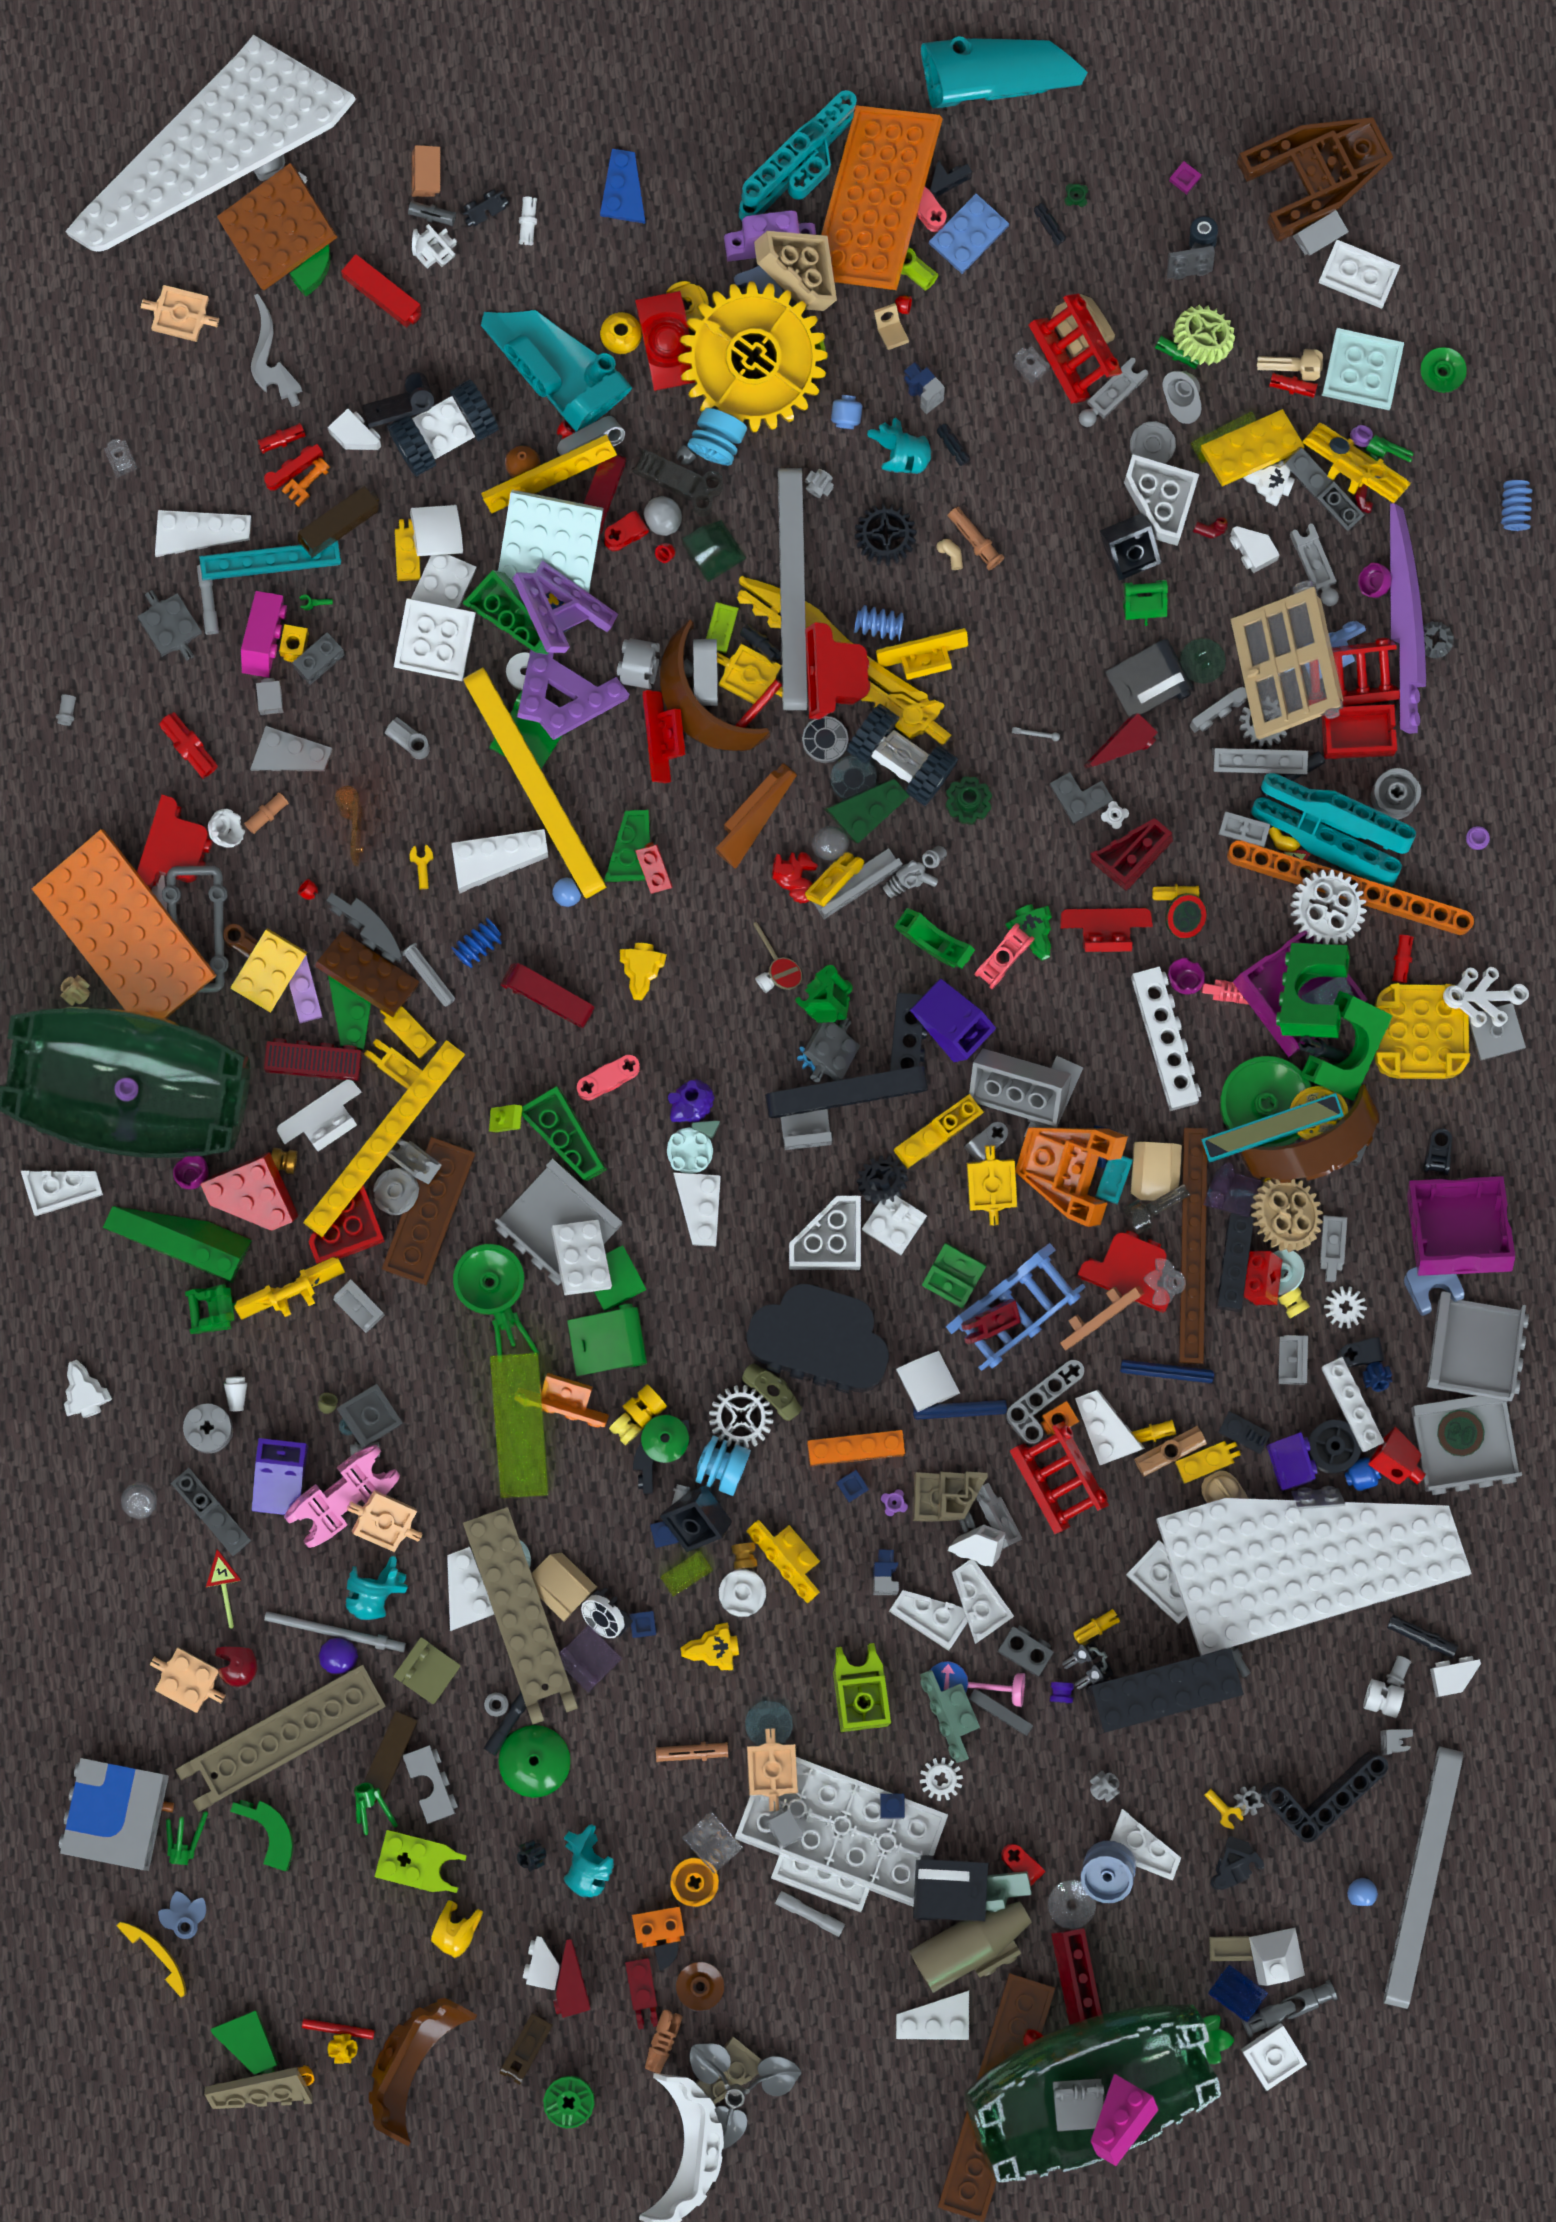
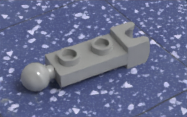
M1135 358L1129 359L1121 367L1122 374L1113 376L1088 400L1087 404L1091 409H1085L1080 412L1079 422L1081 425L1091 427L1095 424L1098 414L1103 419L1109 415L1147 378L1148 371L1142 370L1138 374L1133 373L1131 369L1134 367Z
M1308 525L1306 529L1307 537H1302L1297 530H1293L1290 533V538L1298 552L1312 587H1315L1316 591L1322 589L1321 601L1327 606L1335 605L1339 600V594L1330 586L1336 584L1337 581L1318 539L1319 536L1314 525Z

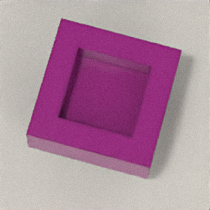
M1183 161L1170 177L1169 182L1187 195L1202 175Z

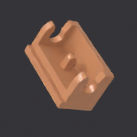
M415 145L412 151V197H435V193L440 192V147Z

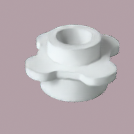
M1112 801L1108 804L1109 808L1107 811L1102 813L1101 819L1112 825L1114 829H1119L1124 818L1129 816V812L1127 809L1119 807L1117 802Z

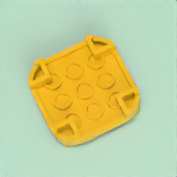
M1397 983L1391 984L1380 992L1374 1006L1393 1015L1374 1056L1376 1065L1382 1074L1397 1079H1448L1459 1075L1464 1070L1470 1058L1469 1015L1461 1008L1454 1009L1449 1007L1443 999L1445 989L1455 985H1399Z

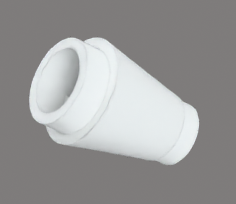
M227 1377L224 1388L229 1411H243L247 1389L245 1377Z

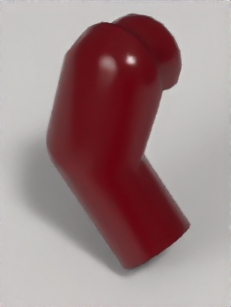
M1365 484L1362 487H1358L1355 493L1356 505L1362 513H1371L1373 503L1366 501L1368 486Z
M1223 517L1217 518V521L1210 525L1197 521L1193 532L1213 539L1226 532L1228 521Z

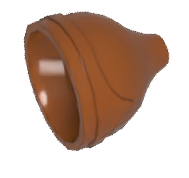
M522 445L510 450L506 456L505 465L510 476L515 478L540 466L541 462L535 450L529 446Z

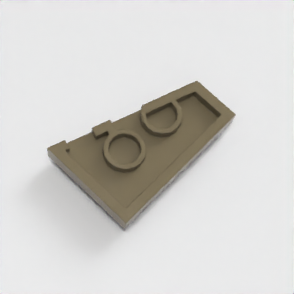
M732 2036L724 2046L730 2054L731 2064L729 2069L723 2073L730 2085H743L759 2074L757 2067L762 2059ZM720 2076L713 2084L704 2083L699 2079L695 2082L707 2097L712 2100L714 2105L725 2098L727 2089H725Z

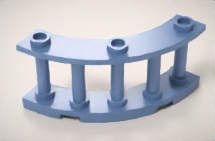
M1050 1243L1034 1254L1008 1279L1006 1278L992 1289L987 1296L980 1301L978 1300L946 1326L951 1334L958 1329L962 1332L965 1331L967 1335L977 1332L975 1328L962 1330L961 1324L991 1309L989 1305L998 1298L1004 1302L1014 1299L1011 1296L1012 1292L1010 1289L1019 1281L1027 1286L1044 1307L1047 1313L1033 1323L1017 1303L1020 1321L1026 1330L1015 1339H1012L1006 1330L998 1333L997 1336L1005 1344L998 1352L994 1353L983 1339L975 1342V1345L987 1358L978 1367L981 1371L988 1366L993 1369L1003 1360L1001 1358L1003 1354L1027 1335L1032 1338L1042 1330L1040 1325L1065 1304L1068 1303L1071 1306L1081 1298L1079 1293L1085 1288V1285L1081 1284L1075 1290H1072L1050 1263L1051 1259L1049 1256L1056 1251ZM1037 1266L1046 1271L1066 1296L1055 1306L1031 1278L1033 1275L1030 1272Z

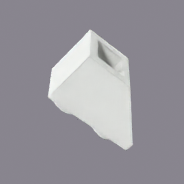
M347 409L328 427L329 434L344 449L378 450L381 447L380 435L373 428L368 429L363 424L365 422L364 419L357 412L352 413Z
M1237 526L1232 529L1230 541L1236 550L1239 548L1243 555L1241 560L1246 569L1250 568L1255 573L1278 560L1279 553L1268 535Z
M982 1525L957 1537L949 1546L948 1551L955 1553L961 1558H969L981 1565L992 1567L1000 1558L1005 1532Z
M1473 1656L1459 1658L1458 1664L1450 1665L1449 1660L1435 1663L1436 1668L1430 1669L1435 1696L1440 1697L1463 1692L1481 1665L1480 1659L1473 1660Z
M537 1936L536 1941L531 1940L528 1954L532 1955L530 1965H525L523 1978L527 1979L526 1984L555 1990L560 1965L544 1939Z

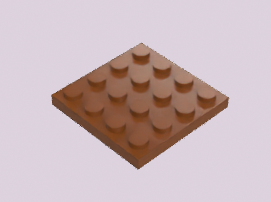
M291 163L217 216L262 290L269 288L338 237Z

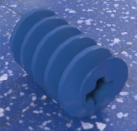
M488 918L485 919L487 926L482 923L478 924L480 932L475 929L471 930L473 938L464 935L465 944L461 941L456 942L458 950L451 947L462 963L470 968L473 967L472 959L480 962L479 953L484 956L488 955L486 947L495 950L494 941L500 945L502 944L501 933Z

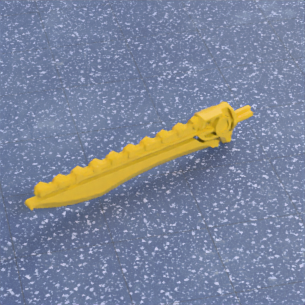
M741 576L739 578L740 585L771 608H768L747 591L740 590L737 599L739 603L752 604V611L755 616H767V623L770 628H781V616L778 615L779 613L781 614L780 588ZM805 601V629L815 622L826 623L832 630L835 642L853 644L819 609ZM867 656L869 659L868 678L891 695H888L870 682V691L861 701L874 702L875 707L881 703L899 716L895 728L909 739L923 735L926 732L943 746L951 737V734L934 720L940 714V710L944 708V704L936 700L929 701L926 693L917 690Z

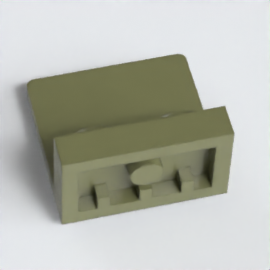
M421 1637L393 1677L431 1704H435L460 1669V1664Z

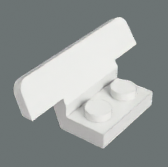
M345 1080L278 1126L277 1132L283 1143L286 1144L304 1132L315 1149L320 1151L357 1126L343 1105L362 1093L352 1080Z

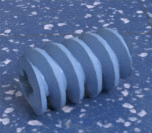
M1510 480L1504 482L1503 488L1506 490L1503 492L1505 500L1502 502L1504 507L1502 515L1504 518L1501 520L1504 529L1512 531L1530 529L1531 526L1524 523V521L1531 519V516L1525 515V512L1531 511V507L1525 506V503L1532 502L1531 498L1526 497V494L1532 493V489L1526 488V485L1530 484L1528 481Z
M864 605L861 611L858 610L854 633H857L861 627L863 635H866L868 630L871 629L872 637H875L877 632L880 631L882 639L889 633L890 640L893 641L895 636L898 635L900 641L904 615L900 612L898 617L895 618L894 611L891 610L889 615L886 616L885 609L883 608L877 614L876 607H873L869 613L867 606Z

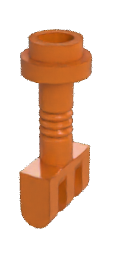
M322 458L315 459L312 462L315 467L299 484L292 479L282 489L284 494L290 492L292 488L294 489L289 495L292 501L298 495L301 496L295 502L298 507L310 497L305 491L321 473L325 475L328 473L327 470L330 466Z

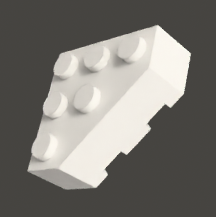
M1132 455L1124 484L1140 513L1150 523L1154 538L1177 546L1199 474Z
M836 1196L789 1243V1270H860L861 1196Z

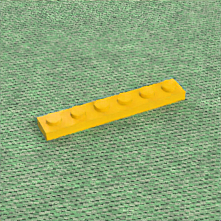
M606 434L481 494L490 512L494 513L509 506L512 490L535 494L616 456L617 453Z

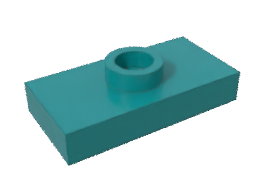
M1122 1156L1121 1159L1108 1160L1095 1197L1118 1204L1133 1159Z

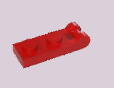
M318 444L313 447L310 445L300 452V456L294 460L289 459L281 466L282 468L276 473H266L264 481L267 489L270 491L279 489L313 465L312 462L315 459L323 458V451Z

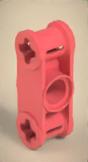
M924 186L917 217L928 230L939 232L946 224V212L936 201L931 191ZM932 217H940V222L937 220L932 221Z
M1017 923L974 974L976 977L980 976L984 979L991 989L1001 981L1007 970L1035 939L1033 936L1029 937L1023 932ZM1001 950L1009 953L1010 959L1008 962L1001 961L999 957Z
M625 1055L581 1078L577 1083L579 1097L586 1101L593 1100L635 1078L640 1070L638 1059L633 1055ZM626 1062H629L630 1065L635 1064L633 1071L624 1070ZM584 1084H587L588 1086L593 1085V1087L591 1088L592 1092L590 1094H588L587 1091L582 1092V1090L584 1089Z

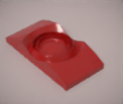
M677 291L635 300L654 391L695 383V381H683L680 377L684 372L691 369V365L678 361V356L691 351V348L684 346L680 342L682 336L690 335L681 292Z

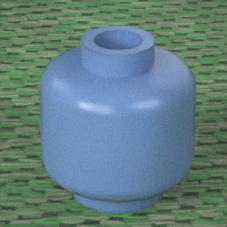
M842 395V399L833 401L831 421L836 423V427L854 429V426L860 424L862 404L855 401V396Z

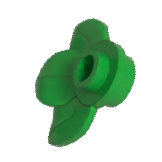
M1218 2015L1204 2017L1199 2021L1197 2029L1191 2030L1186 2036L1187 2048L1193 2053H1199L1201 2059L1209 2064L1221 2063L1219 2051L1229 2048L1234 2042V2038L1228 2032L1219 2029L1221 2019ZM1199 2036L1202 2038L1200 2046L1194 2044L1195 2037Z

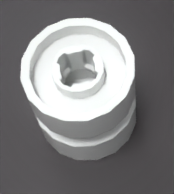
M1371 1679L1363 1708L1374 1712L1382 1710L1384 1715L1396 1718L1403 1701L1404 1688L1394 1685L1386 1687L1384 1682Z

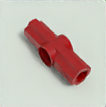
M175 712L168 714L162 719L159 726L174 743L173 746L179 754L181 753L182 758L185 761L188 760L202 779L208 777L218 768L216 762L203 748L204 745L192 730L189 731Z

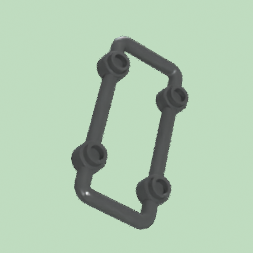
M216 866L172 867L167 872V886L162 890L161 895L162 899L167 903V912L176 923V903L181 898V890L176 886V876L213 875V886L210 888L208 895L210 900L214 902L215 956L210 961V967L217 976L215 977V983H208L197 993L218 992L224 987V972L229 969L230 965L228 958L224 956L223 902L228 897V890L223 886L222 872Z

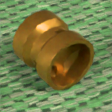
M273 1148L271 1156L278 1171L284 1170L288 1174H294L297 1151L289 1150L284 1152L280 1148Z
M754 1542L731 1546L732 1553L736 1555V1560L734 1561L735 1570L758 1566L757 1559L753 1555L755 1551Z

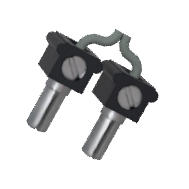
M1092 1639L1079 1645V1649L1073 1652L1074 1655L1062 1663L1064 1666L1075 1659V1661L1064 1667L1068 1669L1078 1662L1081 1665L1085 1661L1090 1662L1099 1655L1103 1656L1102 1660L1094 1664L1092 1669L1086 1672L1087 1676L1075 1683V1686L1088 1679V1681L1077 1687L1079 1690L1090 1683L1094 1685L1099 1681L1103 1682L1113 1675V1671L1106 1662L1108 1657L1106 1652H1100Z

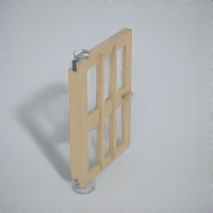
M1303 581L1293 587L1294 595L1231 619L1255 735L1259 740L1326 715V718L1329 719L1338 717L1340 715L1339 709L1343 708V697L1323 606L1318 595L1316 583L1313 581Z

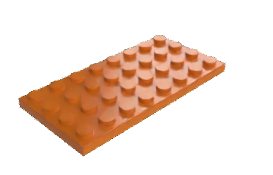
M856 105L821 235L828 236L834 282L897 290L943 120L940 115Z
M100 829L32 888L141 1031L150 1032L217 976L103 829Z

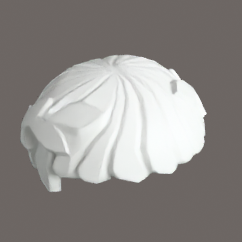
M230 809L216 811L208 823V833L212 841L223 847H234L240 844L245 834V830L240 824L241 817Z

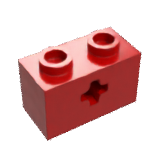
M1271 1251L1249 1252L1244 1297L1253 1304L1277 1305L1283 1261L1280 1257Z

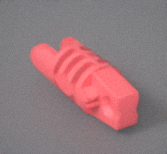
M1215 979V985L1204 983L1201 992L1213 994V1000L1249 1005L1233 982Z

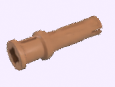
M959 506L947 515L972 544L975 555H979L987 564L986 568L988 570H992L1004 560L1003 554H999L995 550L990 539H985Z

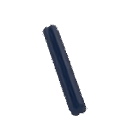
M1122 1360L1120 1367L1121 1373L1204 1383H1212L1214 1380V1371L1207 1369Z
M1005 1400L934 1404L919 1412L913 1407V1416L916 1420L1007 1413V1403Z

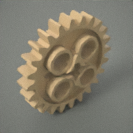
M1271 1179L1264 1182L1263 1186L1257 1189L1259 1193L1253 1196L1257 1202L1251 1204V1207L1256 1209V1212L1252 1213L1251 1216L1256 1217L1258 1220L1253 1225L1260 1226L1261 1229L1257 1233L1265 1234L1263 1241L1271 1240V1247L1279 1245V1251L1285 1249L1288 1252L1299 1251L1311 1245V1242L1317 1239L1315 1234L1321 1232L1317 1226L1323 1223L1318 1218L1323 1212L1316 1208L1321 1203L1314 1202L1313 1199L1316 1197V1193L1310 1195L1308 1193L1310 1186L1303 1188L1302 1180L1295 1183V1179H1292V1183H1280L1278 1179Z

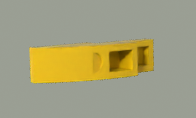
M969 1094L901 1143L893 1151L908 1169L922 1158L927 1157L984 1112Z

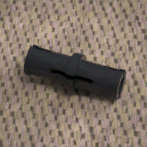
M747 624L746 627L744 626L741 629L740 635L752 645L753 650L760 652L772 664L776 662L773 657L777 661L780 659L781 651L769 642V638L766 635H761L751 624Z

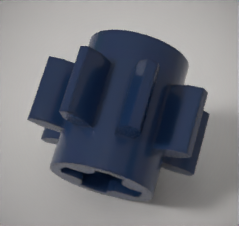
M1380 1362L1369 1364L1366 1367V1371L1363 1372L1365 1387L1371 1386L1373 1391H1383L1392 1382L1390 1367H1383V1364Z

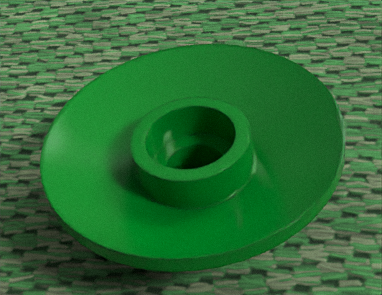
M1441 347L1430 351L1424 357L1420 372L1424 383L1430 389L1436 392L1447 393L1461 386L1466 377L1467 367L1463 357L1457 351ZM1444 369L1446 370L1447 374L1445 376H1441L1438 373V370Z
M661 1415L651 1419L645 1425L641 1442L644 1451L651 1459L661 1463H669L679 1459L685 1453L689 1443V1434L686 1426L679 1419L670 1415ZM663 1434H668L670 1440L666 1443L660 1439Z

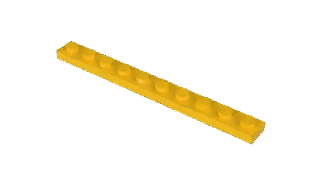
M445 1041L303 1222L321 1237L324 1236L465 1056L462 1051L449 1041Z

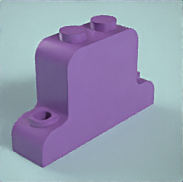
M795 211L747 216L742 219L741 231L731 232L724 236L727 262L756 258L754 242L766 231L816 235L815 224H799L797 212ZM741 242L739 246L733 245V243Z

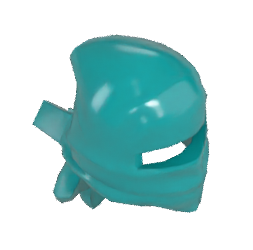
M897 418L893 419L892 426L883 423L879 425L880 431L875 429L867 431L869 438L877 440L883 447L891 450L890 461L881 465L882 470L918 474L925 470L931 460V449L925 436L915 437L908 433H903L901 421Z
M395 1556L389 1558L387 1566L380 1573L378 1580L358 1577L357 1566H352V1571L347 1581V1590H350L349 1596L346 1597L345 1605L348 1611L356 1618L372 1620L385 1617L384 1605L388 1595L406 1592L408 1585L403 1584L406 1574L397 1572L398 1569L395 1568L397 1559Z
M593 1824L588 1825L581 1834L577 1835L569 1831L564 1837V1840L568 1842L565 1845L566 1848L573 1852L572 1864L568 1873L564 1876V1881L572 1891L581 1897H595L601 1894L605 1888V1881L610 1879V1875L613 1872L612 1869L614 1868V1862L611 1857L607 1856L603 1859L593 1851L592 1846L598 1841L597 1835L594 1834L596 1826Z

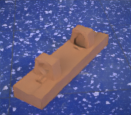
M1140 1286L1135 1287L1123 1296L1116 1287L1110 1289L1106 1294L1112 1301V1304L1089 1322L1084 1323L1079 1315L1072 1317L1069 1323L1075 1331L1060 1342L1065 1351L1145 1294Z

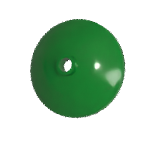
M484 1244L470 1249L459 1259L453 1274V1285L459 1300L468 1309L480 1314H497L510 1308L520 1297L524 1287V1272L520 1261L510 1250L499 1245ZM488 1279L494 1280L492 1286L486 1285Z
M538 1725L522 1727L514 1731L501 1747L499 1753L500 1774L507 1786L522 1796L531 1798L547 1796L564 1783L569 1773L570 1753L568 1747L559 1734L547 1727ZM533 1756L539 1760L535 1766L529 1763L530 1758Z

